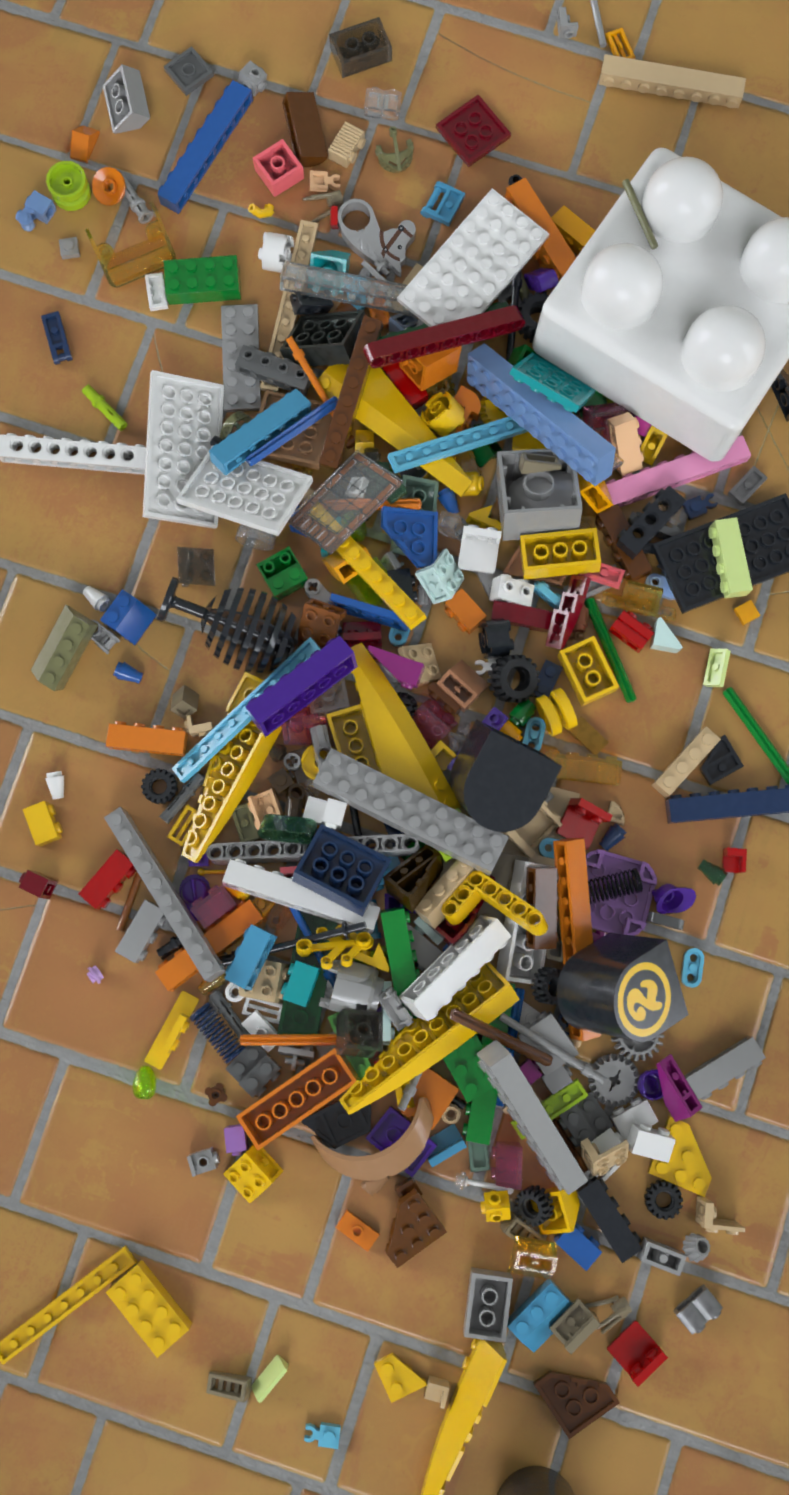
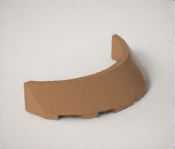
M419 1098L415 1116L401 1138L390 1147L366 1156L344 1155L323 1145L322 1139L319 1136L314 1135L310 1138L325 1162L339 1173L357 1180H382L390 1175L394 1176L404 1171L422 1153L429 1138L434 1117L428 1098Z

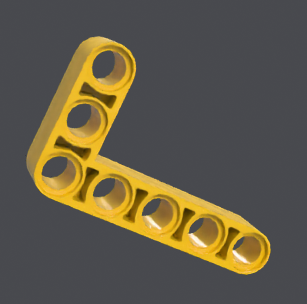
M481 871L470 873L443 903L441 908L447 921L452 925H458L483 899L535 936L544 935L548 930V924L539 910Z

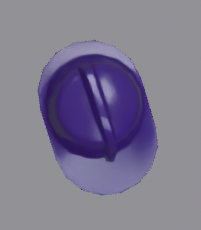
M196 874L187 876L180 884L179 894L195 921H201L209 916L212 910L210 885L203 876Z
M666 883L659 887V889L652 891L656 910L660 914L683 912L689 909L696 900V893L692 888H678L670 883Z

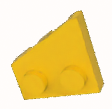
M394 1353L374 1361L376 1370L391 1403L427 1386L426 1380L417 1375L411 1367L404 1364Z

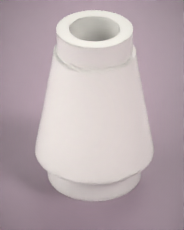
M87 586L83 590V595L96 611L103 612L110 606L111 601L106 594L91 586Z
M62 771L46 773L47 778L45 780L52 799L64 798V775H62Z

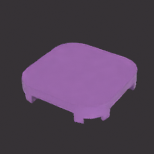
M597 849L587 853L588 881L590 879L594 880V878L598 879V877H607L608 874L611 876L612 873L615 875L616 872L620 873V871L624 872V870L628 872L629 869L637 868L643 885V891L640 893L635 891L632 894L630 890V895L626 892V896L622 894V897H619L617 892V898L613 894V899L609 896V900H606L604 895V902L600 896V903L597 901V898L596 903H593L591 897L592 929L606 933L633 936L639 934L647 924L646 919L653 896L652 891L655 889V885H657V877L654 870L644 861H638L605 850ZM608 876V881H609V884H610V886H611V880H610V878H609V876ZM595 880V884L599 892L598 883ZM591 881V886H592L593 891H594V894H595L594 884H593V882Z

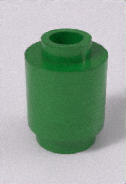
M529 700L518 703L509 713V721L516 727H523L535 714L536 706Z

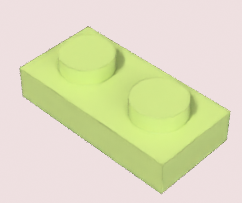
M710 648L703 682L704 686H724L730 650Z

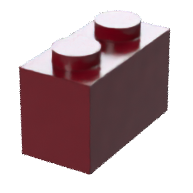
M27 870V872L21 875L18 888L39 898L50 899L58 881L39 872Z

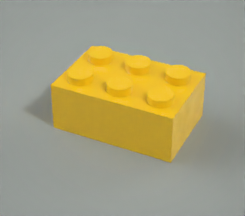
M595 636L559 651L557 657L581 707L609 695L619 688Z

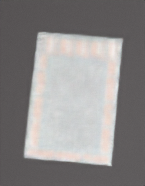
M356 450L293 512L288 523L332 554L404 482Z

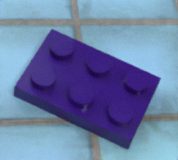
M390 1106L367 1135L366 1139L382 1151L401 1138L411 1122ZM428 1138L422 1153L404 1170L411 1177L415 1175L438 1144L431 1138Z

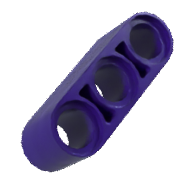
M541 267L524 274L527 286L532 291L543 292L556 287L559 283L557 274L553 269Z

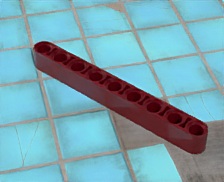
M512 305L373 341L365 345L363 353L371 368H380L516 332L524 327L525 320L518 307Z

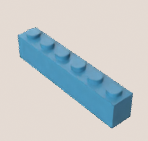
M297 389L285 394L278 402L271 404L264 412L257 414L254 419L243 424L240 429L229 434L219 444H215L209 450L211 462L226 476L244 463L247 455L310 413L311 402Z

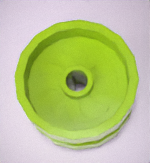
M61 161L49 169L46 183L57 206L66 211L82 209L91 198V188L81 166L72 161Z

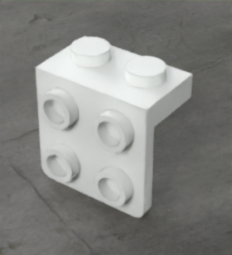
M472 524L464 526L458 568L493 574L496 569L502 531H498V529L493 527L483 529Z

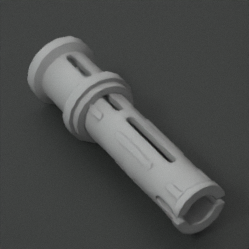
M121 173L124 177L125 185L130 191L129 194L127 189H125L124 195L130 202L131 210L137 214L138 221L141 224L150 222L153 218L152 211L148 210L145 200L139 198L124 173Z

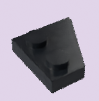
M726 735L720 738L721 740L714 746L700 767V771L709 786L744 767Z

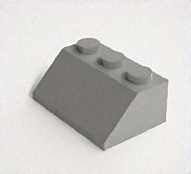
M122 64L102 85L112 131L115 134L140 129L150 119L140 71Z

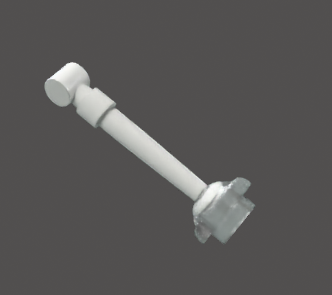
M461 1171L460 1174L457 1173L455 1178V1186H458L459 1190H463L469 1184L496 1191L508 1190V1194H512L514 1191L510 1185L504 1186V1184L499 1183L493 1184L468 1179L464 1171Z

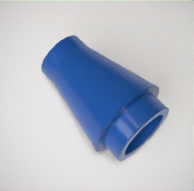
M449 488L438 492V500L450 516L460 512L455 492Z
M118 662L113 676H116L119 680L140 684L144 673L139 672L126 662Z

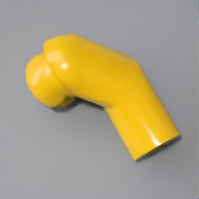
M253 203L248 207V211L259 219L271 217L274 214V206L270 203L265 204L264 209L259 208Z

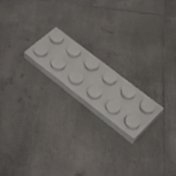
M258 304L221 306L224 411H259L261 407V381L238 373L235 366L243 345H252L259 349Z

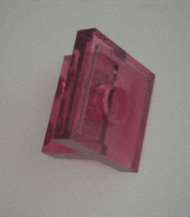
M310 707L303 708L282 724L284 745H313L309 729L318 725H327L326 717H318V714H311Z

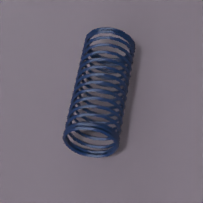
M207 1002L192 1014L189 1019H191V1022L196 1021L194 1025L199 1024L197 1029L201 1028L200 1032H203V1036L208 1034L205 1039L210 1038L208 1042H212L211 1046L217 1044L214 1049L219 1048L216 1052H221L219 1056L226 1054L222 1060H225L224 1063L228 1064L246 1047L241 1045L235 1049L240 1044L239 1041L229 1048L238 1040V1038H235L227 1044L235 1036L233 1034L225 1040L232 1031L219 1039L230 1029L228 1027L217 1035L227 1024H224L212 1033L224 1022L222 1020L210 1029L221 1019L219 1017L208 1025L218 1016V1013L202 1024L216 1011L213 1010L200 1020L213 1008L212 1006L210 1007V1002Z

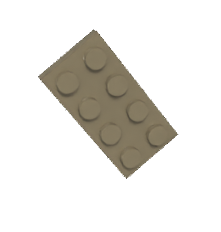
M502 852L491 875L495 877L497 883L510 891L515 859L529 862V858ZM484 901L476 915V919L480 915L497 918L504 926L506 915Z

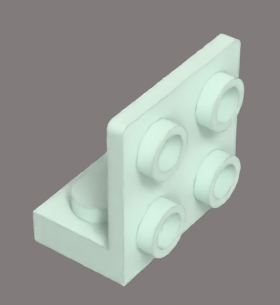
M447 548L442 550L433 565L419 569L415 573L433 604L452 599L464 581L462 571L458 568Z

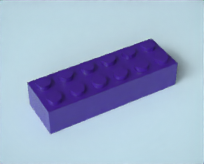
M340 635L337 638L330 639L325 647L314 651L309 659L297 664L292 672L284 674L276 684L268 686L260 696L254 697L248 702L245 707L253 723L265 737L356 669L358 666L354 651Z

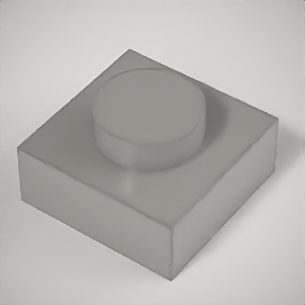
M77 237L59 239L60 253L63 260L80 257Z

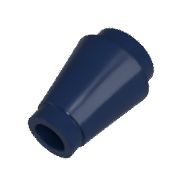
M615 822L613 826L610 825L599 844L608 852L609 849L625 838L624 836L627 832Z

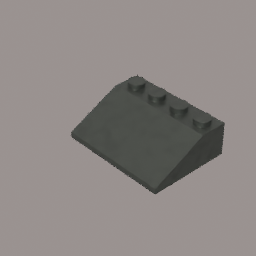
M356 310L302 315L287 338L293 337L299 349L302 348L305 353L304 357L308 364L312 367L336 364L347 365L350 362L365 311ZM285 340L280 348L283 358H288L295 364L300 365L298 360L294 359L293 352Z

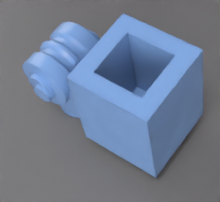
M34 190L27 197L24 209L19 210L15 218L19 221L22 228L28 232L35 228L34 219L48 224L57 209L51 199Z

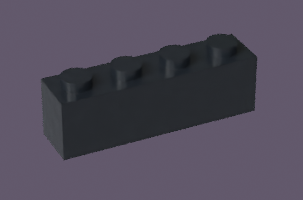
M594 1176L591 1179L589 1178L576 1191L620 1261L624 1263L643 1250L639 1245L642 1241L636 1231L631 1232L628 1226L631 1223L624 1213L620 1215L617 1210L620 1206L613 1196L609 1197L606 1193L608 1187L603 1179L598 1180Z

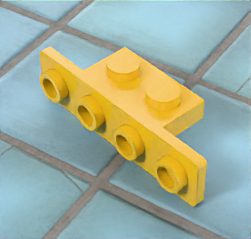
M186 991L180 993L144 1060L146 1063L159 1070L163 1069L171 1052H175L180 1043V1040H178L180 1035L187 1031L190 1025L188 1022L189 1018L195 1010L199 998Z

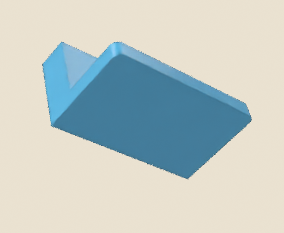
M451 1124L429 1137L438 1145L428 1157V1161L431 1167H434L467 1147L455 1124Z

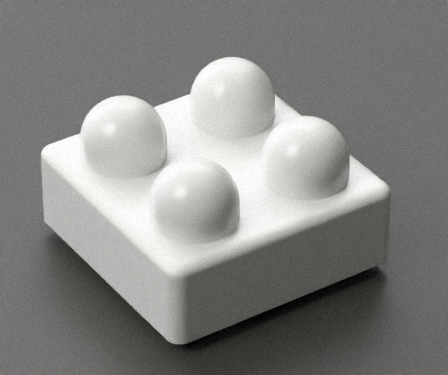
M657 148L651 152L630 183L655 236L658 247L653 250L650 248L624 190L544 302L532 346L539 356L710 461H720L726 456L789 359V217L779 216L722 182L716 171L705 161L694 157H681L667 148Z

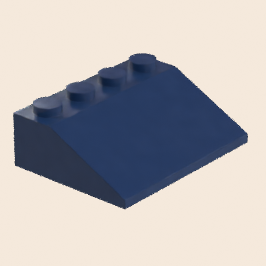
M321 824L297 865L292 881L363 917L392 859Z

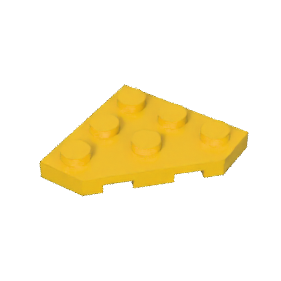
M668 1116L664 1129L669 1130L670 1134L676 1139L669 1163L652 1159L647 1172L705 1197L712 1177L688 1123L681 1120L675 1122L672 1116Z

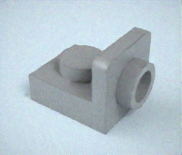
M559 7L556 19L559 38L569 39L576 37L579 27L578 22L570 23V15H567L566 7Z

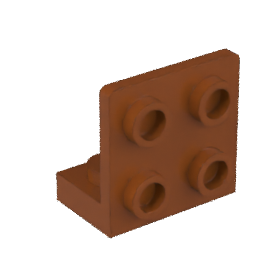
M311 598L304 604L298 630V640L305 642L311 637L319 647H325L330 639L336 638L339 623L346 617L347 609Z

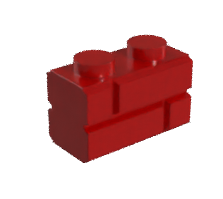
M623 610L609 629L611 634L637 653L643 649L655 633L648 623H641L633 612H626L625 610Z

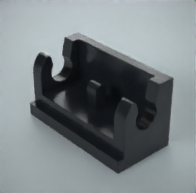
M295 291V294L289 296L294 315L328 313L334 306L329 291H324V294L301 295L300 291Z

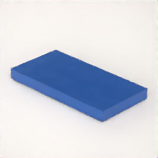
M334 593L330 596V601L333 605L347 609L346 614L408 632L409 628L391 610Z

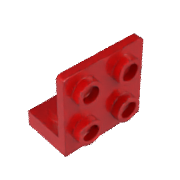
M570 798L560 821L563 825L557 828L556 833L566 839L584 838L585 849H589L599 824L610 822L613 815L583 798Z
M636 1320L607 1346L608 1352L629 1374L637 1387L668 1358L660 1346Z

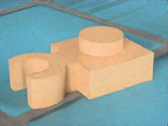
M310 170L309 191L327 192L328 187L334 191L339 190L340 184H335L333 181H339L340 175L334 174L328 177V172Z

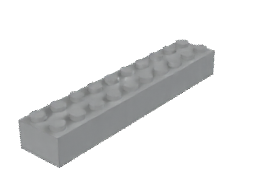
M333 748L330 749L313 781L314 788L489 876L509 836L501 832L484 828L473 818Z

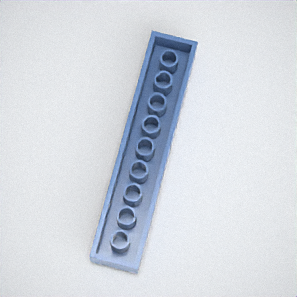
M485 343L468 353L467 382L470 386L477 389L482 396L488 398L496 407L505 412L508 417L516 421L520 427H523L534 438L543 443L559 459H562L573 470L582 475L586 481L596 486L612 475L616 447L572 412L565 410L562 404L551 402L543 393H536L530 389L529 385L515 381L513 376L509 374L513 365Z

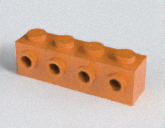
M115 721V724H109L106 747L109 749L181 757L186 755L188 734L183 731V728L172 727V730L164 729V726L153 725V728L145 727V724L134 723V726L126 725V722Z

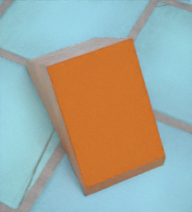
M83 125L72 130L70 158L88 164L100 131Z

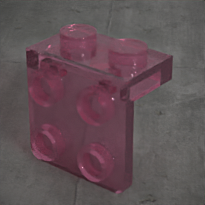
M431 699L424 702L412 716L430 750L458 725L451 714L446 713L441 709L438 702Z

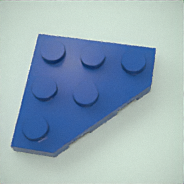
M388 506L381 508V528L416 568L433 565L437 559L438 512Z

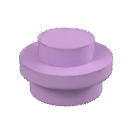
M96 965L92 968L88 967L89 972L87 976L90 981L100 984L101 980L104 979Z

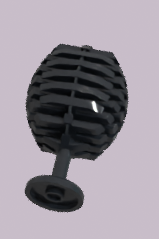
M172 577L157 621L164 622L169 610L175 608L201 618L202 633L206 622L211 625L205 642L208 650L216 630L221 632L213 654L217 659L220 656L227 636L231 637L223 660L225 665H229L238 640L242 641L233 666V669L236 670L240 669L249 645L253 644L244 670L247 673H250L253 669L261 647L264 650L256 673H263L272 651H275L268 672L277 669L284 652H287V659L296 651L298 628L293 638L290 636L296 620L293 612L290 613L283 630H281L287 611V606L284 603L281 604L273 625L270 623L278 598L271 597L263 619H259L267 593L261 591L251 616L248 613L256 589L250 588L241 612H237V608L244 588L237 589L230 610L224 608L231 589L224 591L218 609H212L216 596L208 603L206 608L176 596L179 579Z

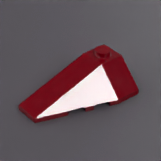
M487 875L494 881L496 880L495 877H493L492 875ZM482 899L460 924L452 925L444 918L436 929H432L446 944L454 946L468 932L484 900Z

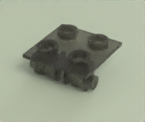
M177 547L179 584H182V587H189V584L215 586L214 549Z

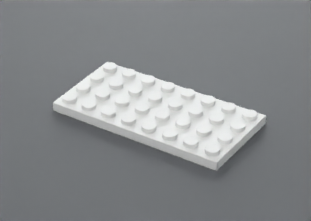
M492 188L400 293L397 301L429 327L484 313L549 238V233Z
M154 370L151 371L143 517L213 529L218 527V516L178 504L176 498L211 449V439L214 436L220 438L223 421L224 385Z

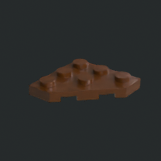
M415 1188L398 1200L397 1214L393 1218L390 1230L391 1237L385 1249L387 1256L397 1268L447 1233L445 1227Z
M550 1370L533 1382L569 1439L620 1403L608 1383Z

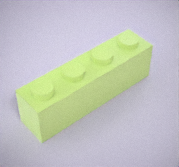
M736 517L715 520L710 525L708 534L713 542L712 553L716 557V571L721 579L720 590L724 593L725 599L747 596L753 588L738 519Z

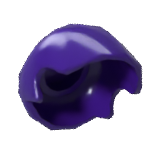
M657 1069L644 1071L637 1081V1088L640 1094L650 1101L658 1100L663 1096Z

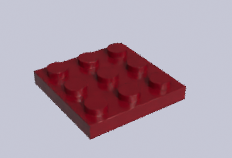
M476 95L436 124L437 131L468 168L511 138V132L479 95Z

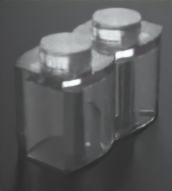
M378 87L367 88L364 116L399 120L402 92L395 89L384 91Z

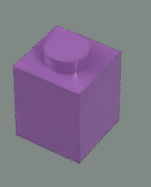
M241 1124L230 1125L224 1128L226 1153H232V1156L244 1154V1151L249 1146L247 1134Z

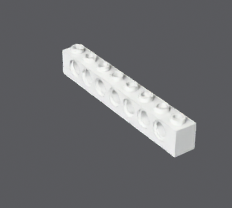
M7 433L6 435L0 434V460L5 463L145 475L146 446L141 444L128 446L125 443L109 444L105 441L93 443L85 439L73 441L69 438H61L59 440L49 436L36 438L33 435L17 436L13 433ZM23 446L21 450L16 451L17 447ZM41 447L39 452H34L36 448ZM55 449H60L57 454H53ZM78 450L76 455L71 456L73 451ZM92 452H97L94 457H89ZM110 454H115L112 459H108ZM129 455L134 456L131 460H126Z

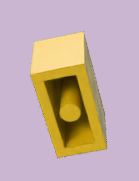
M42 801L22 809L36 846L41 847L62 838L61 833L63 830L60 823L55 820L54 815H56V811L52 804Z

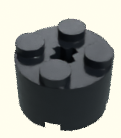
M502 618L479 622L478 628L482 627V633H478L481 653H486L484 659L506 656L510 654V650H514V641L512 638L510 639L509 631H511L509 620Z

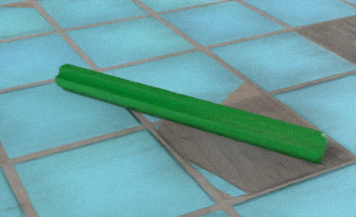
M589 598L585 600L584 604L589 609L590 618L627 703H631L637 697L594 598Z
M729 687L724 690L723 695L782 778L789 784V766L734 689Z

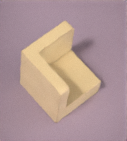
M429 1375L424 1399L440 1403V1408L445 1409L449 1392V1381Z

